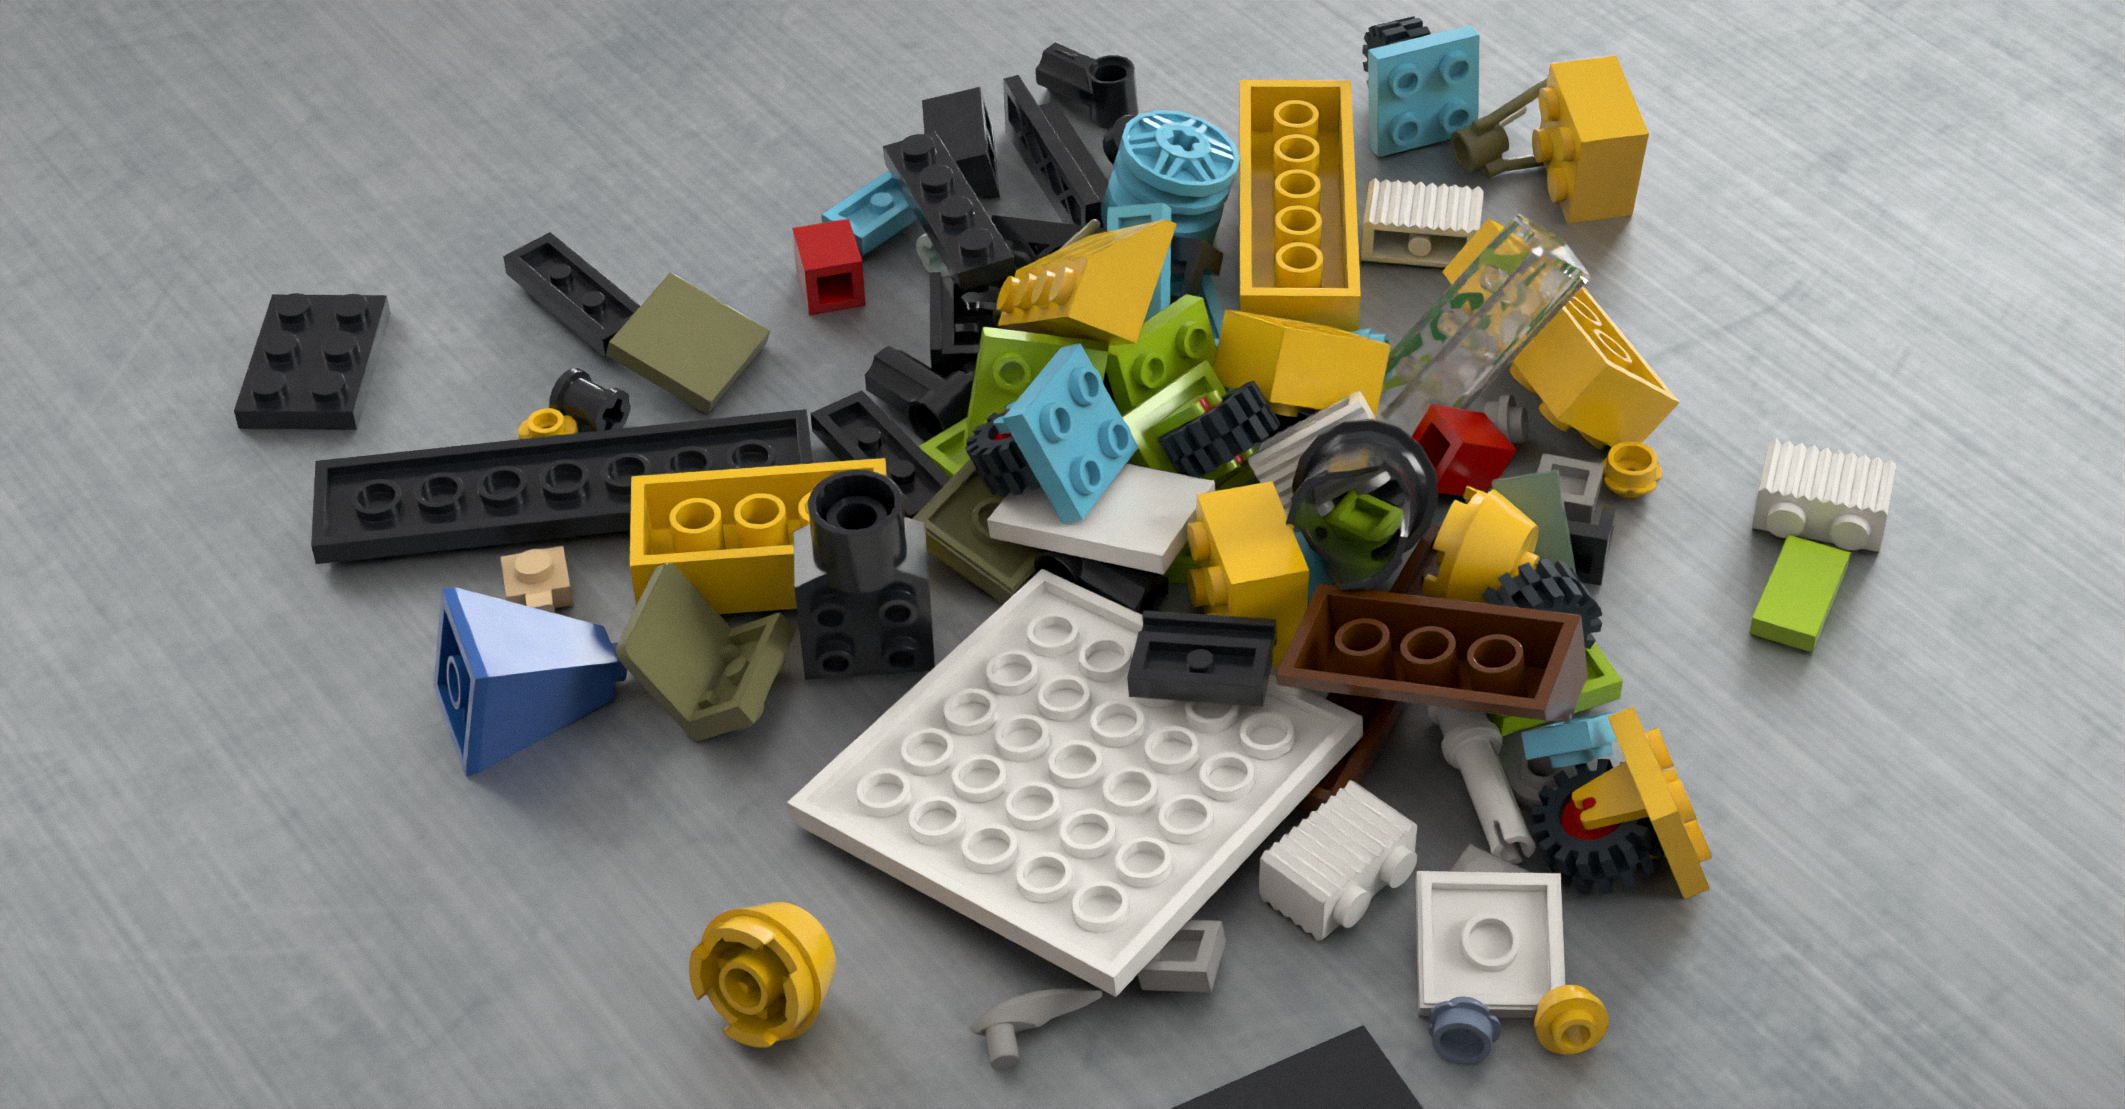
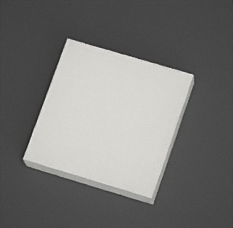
M1417 871L1415 888L1418 1016H1429L1437 1004L1449 1001L1455 997L1465 996L1475 998L1486 1005L1490 1016L1493 1015L1501 1018H1535L1541 998L1550 990L1565 985L1561 873Z

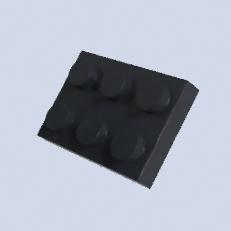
M272 294L234 409L238 428L357 430L391 314L387 295Z

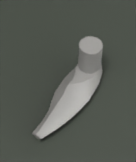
M1064 988L1027 993L993 1006L975 1019L969 1026V1029L977 1035L986 1036L990 1062L993 1068H1012L1020 1062L1015 1036L1016 1032L1039 1028L1054 1017L1080 1009L1102 998V990Z

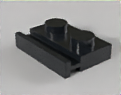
M1144 610L1142 630L1138 632L1127 676L1129 697L1264 706L1273 662V648L1277 643L1276 619Z

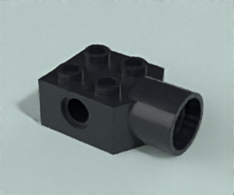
M847 470L825 478L816 485L809 496L808 511L810 524L793 532L794 586L805 680L931 671L935 667L925 523L904 517L901 490L893 480L883 474L869 470Z

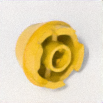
M1467 486L1463 497L1466 500L1465 504L1454 500L1433 545V549L1438 550L1436 565L1440 566L1438 577L1428 574L1423 580L1422 590L1423 595L1427 597L1487 604L1482 594L1488 587L1498 590L1502 586L1498 578L1508 572L1514 578L1519 575L1518 566L1528 562L1536 570L1540 556L1535 555L1534 551L1539 527L1496 489L1485 493Z
M771 902L733 909L719 914L708 924L703 933L701 943L692 950L689 959V978L697 1001L707 995L714 1009L729 1023L721 1031L741 1044L758 1048H766L772 1046L776 1041L790 1040L804 1034L815 1022L836 971L835 951L825 929L810 913L794 904L786 902Z

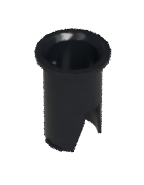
M1375 419L1344 421L1319 434L1301 455L1292 482L1293 496L1290 498L1292 504L1286 525L1296 533L1301 532L1309 547L1328 562L1325 568L1340 590L1359 588L1368 590L1388 580L1403 562L1401 559L1402 554L1412 549L1430 528L1439 500L1436 470L1424 447L1402 428ZM1381 466L1397 479L1406 496L1403 507L1402 527L1398 528L1394 534L1380 541L1357 542L1341 537L1325 524L1317 510L1314 487L1329 479L1348 478L1378 471Z

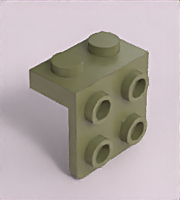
M666 563L654 569L617 644L616 654L623 666L695 742L731 731H743L755 724L764 711L763 703L774 678L785 663L784 656L796 629L781 612L731 628L674 564Z

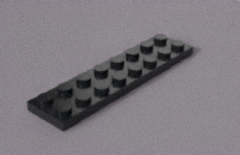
M807 409L315 461L311 540L315 563L353 561L630 530L631 476L813 463Z

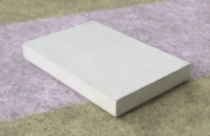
M1125 464L1086 517L1081 521L1065 524L1061 522L1043 488L1040 486L1032 490L1030 486H1027L1023 494L1013 496L1010 492L987 520L990 538L1164 574L1188 540V523L1196 522L1197 494L1216 491L1215 481Z

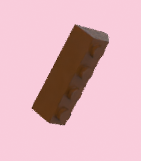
M1318 584L1276 673L1277 685L1544 721L1570 722L1588 673L1581 615L1376 590H1340L1338 586Z

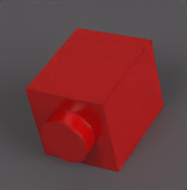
M843 219L792 228L796 270L808 314L815 315L866 306L862 259L850 220Z
M1431 404L1412 434V437L1424 447L1436 470L1438 493L1464 496L1467 486L1487 493L1489 486H1492V481L1499 479L1517 451L1485 413Z

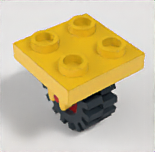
M1634 706L1608 716L1626 761H1621L1619 765L1613 768L1610 759H1598L1597 770L1590 771L1587 763L1577 764L1574 766L1578 775L1570 779L1562 770L1553 776L1558 788L1553 790L1544 785L1538 793L1543 805L1533 804L1531 812L1535 824H1531L1533 834L1551 872L1561 873V883L1567 887L1574 882L1578 892L1590 894L1593 883H1596L1601 895L1614 893L1613 881L1621 879L1625 889H1628L1637 884L1632 874L1638 869L1648 877L1655 869L1652 858L1662 859L1663 856H1666L1684 899L1710 890L1700 863L1713 857L1658 727L1644 732Z

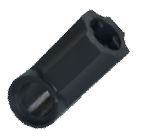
M1056 42L1043 51L1041 61L1035 69L1037 84L1090 108V117L1095 124L1104 128H1111L1116 120L1122 116L1138 115L1135 66L1131 60L1119 55H1107L1094 59Z
M887 346L874 355L873 363L865 374L866 391L907 415L915 433L921 440L927 442L967 418L974 378L960 370L953 371L945 377L901 349L896 350L891 346Z
M1045 549L1035 557L1034 566L1036 574L1043 569L1143 615L1144 610L1159 611L1164 599L1168 595L1169 579L1159 573Z

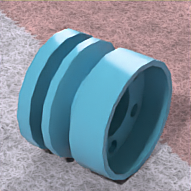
M1155 110L1138 114L1126 123L1114 162V170L1112 171L1101 207L1104 228H1107V207L1163 202L1171 207V221L1177 223L1173 236L1204 240L1212 246L1224 210V203L1228 199L1240 160L1235 143L1220 128L1203 118L1187 113Z

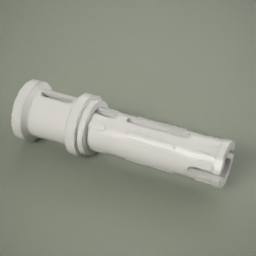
M1425 705L1429 718L1440 726L1444 739L1441 743V749L1445 760L1461 771L1490 846V853L1512 864H1518L1522 862V858L1519 855L1515 842H1519L1523 854L1529 858L1535 850V841L1528 831L1498 756L1501 751L1502 736L1497 726L1488 721L1484 712Z

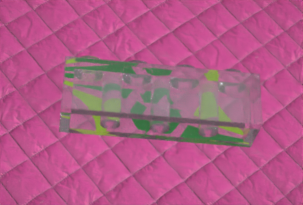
M1517 213L1389 352L1376 420L1398 426L1412 436L1431 404L1467 410L1591 278L1566 242Z

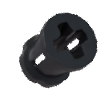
M571 368L559 377L549 399V408L560 411L563 416H571L573 419L588 426L590 432L622 429L631 410L628 393L617 387L607 390L593 383L590 375L579 368Z

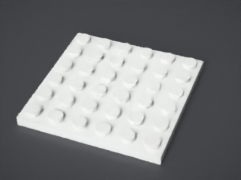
M1041 569L787 802V807L792 823L1117 997L1362 738L1363 719L1362 716L1302 688L1277 685L1276 676L1271 674L1263 707L1129 697L1127 676L1138 632L1142 630L1143 615Z

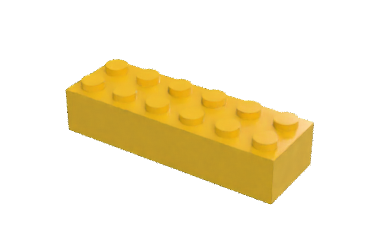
M1240 80L1238 154L1240 157L1238 164L1239 312L1325 325L1347 332L1358 331L1361 291L1351 80Z

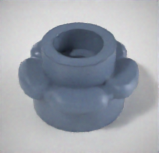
M1461 996L1441 1002L1432 1009L1429 1015V1020L1432 1022L1429 1027V1033L1432 1037L1433 1047L1442 1058L1453 1063L1474 1064L1484 1060L1491 1051L1492 1042L1497 1041L1500 1037L1501 1025L1499 1019L1496 1016H1490L1488 1007L1475 998Z

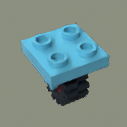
M1412 16L1368 28L1369 32H1366L1364 36L1367 44L1363 45L1362 53L1367 58V61L1363 62L1364 71L1368 72L1366 83L1369 93V148L1377 157L1449 140L1453 132L1471 125L1473 121L1478 119L1480 35L1470 25L1431 34L1427 26L1423 27V21L1420 18Z
M1081 343L1061 347L1017 401L1005 405V411L1001 414L994 412L986 418L988 424L978 425L973 431L974 436L968 437L966 441L967 447H965L966 452L990 493L993 495L997 493L999 497H1006L1011 492L1015 496L1023 494L1027 486H1030L1032 490L1041 486L1063 524L1083 520L1138 449L1129 426L1121 417L1102 382L1100 374L1092 365Z

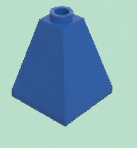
M456 587L442 589L433 687L465 777L487 769L614 699L616 682L626 680L627 669L617 657L616 647L618 642H610L604 626Z

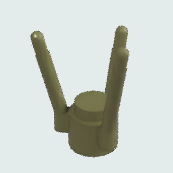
M1548 78L1535 84L1489 115L1477 119L1471 125L1452 133V150L1456 160L1465 172L1472 173L1482 168L1485 176L1489 179L1505 171L1545 166L1543 162L1538 163L1534 155L1503 159L1502 153L1509 150L1508 136L1503 127L1526 113V105L1539 97L1540 89L1547 87Z

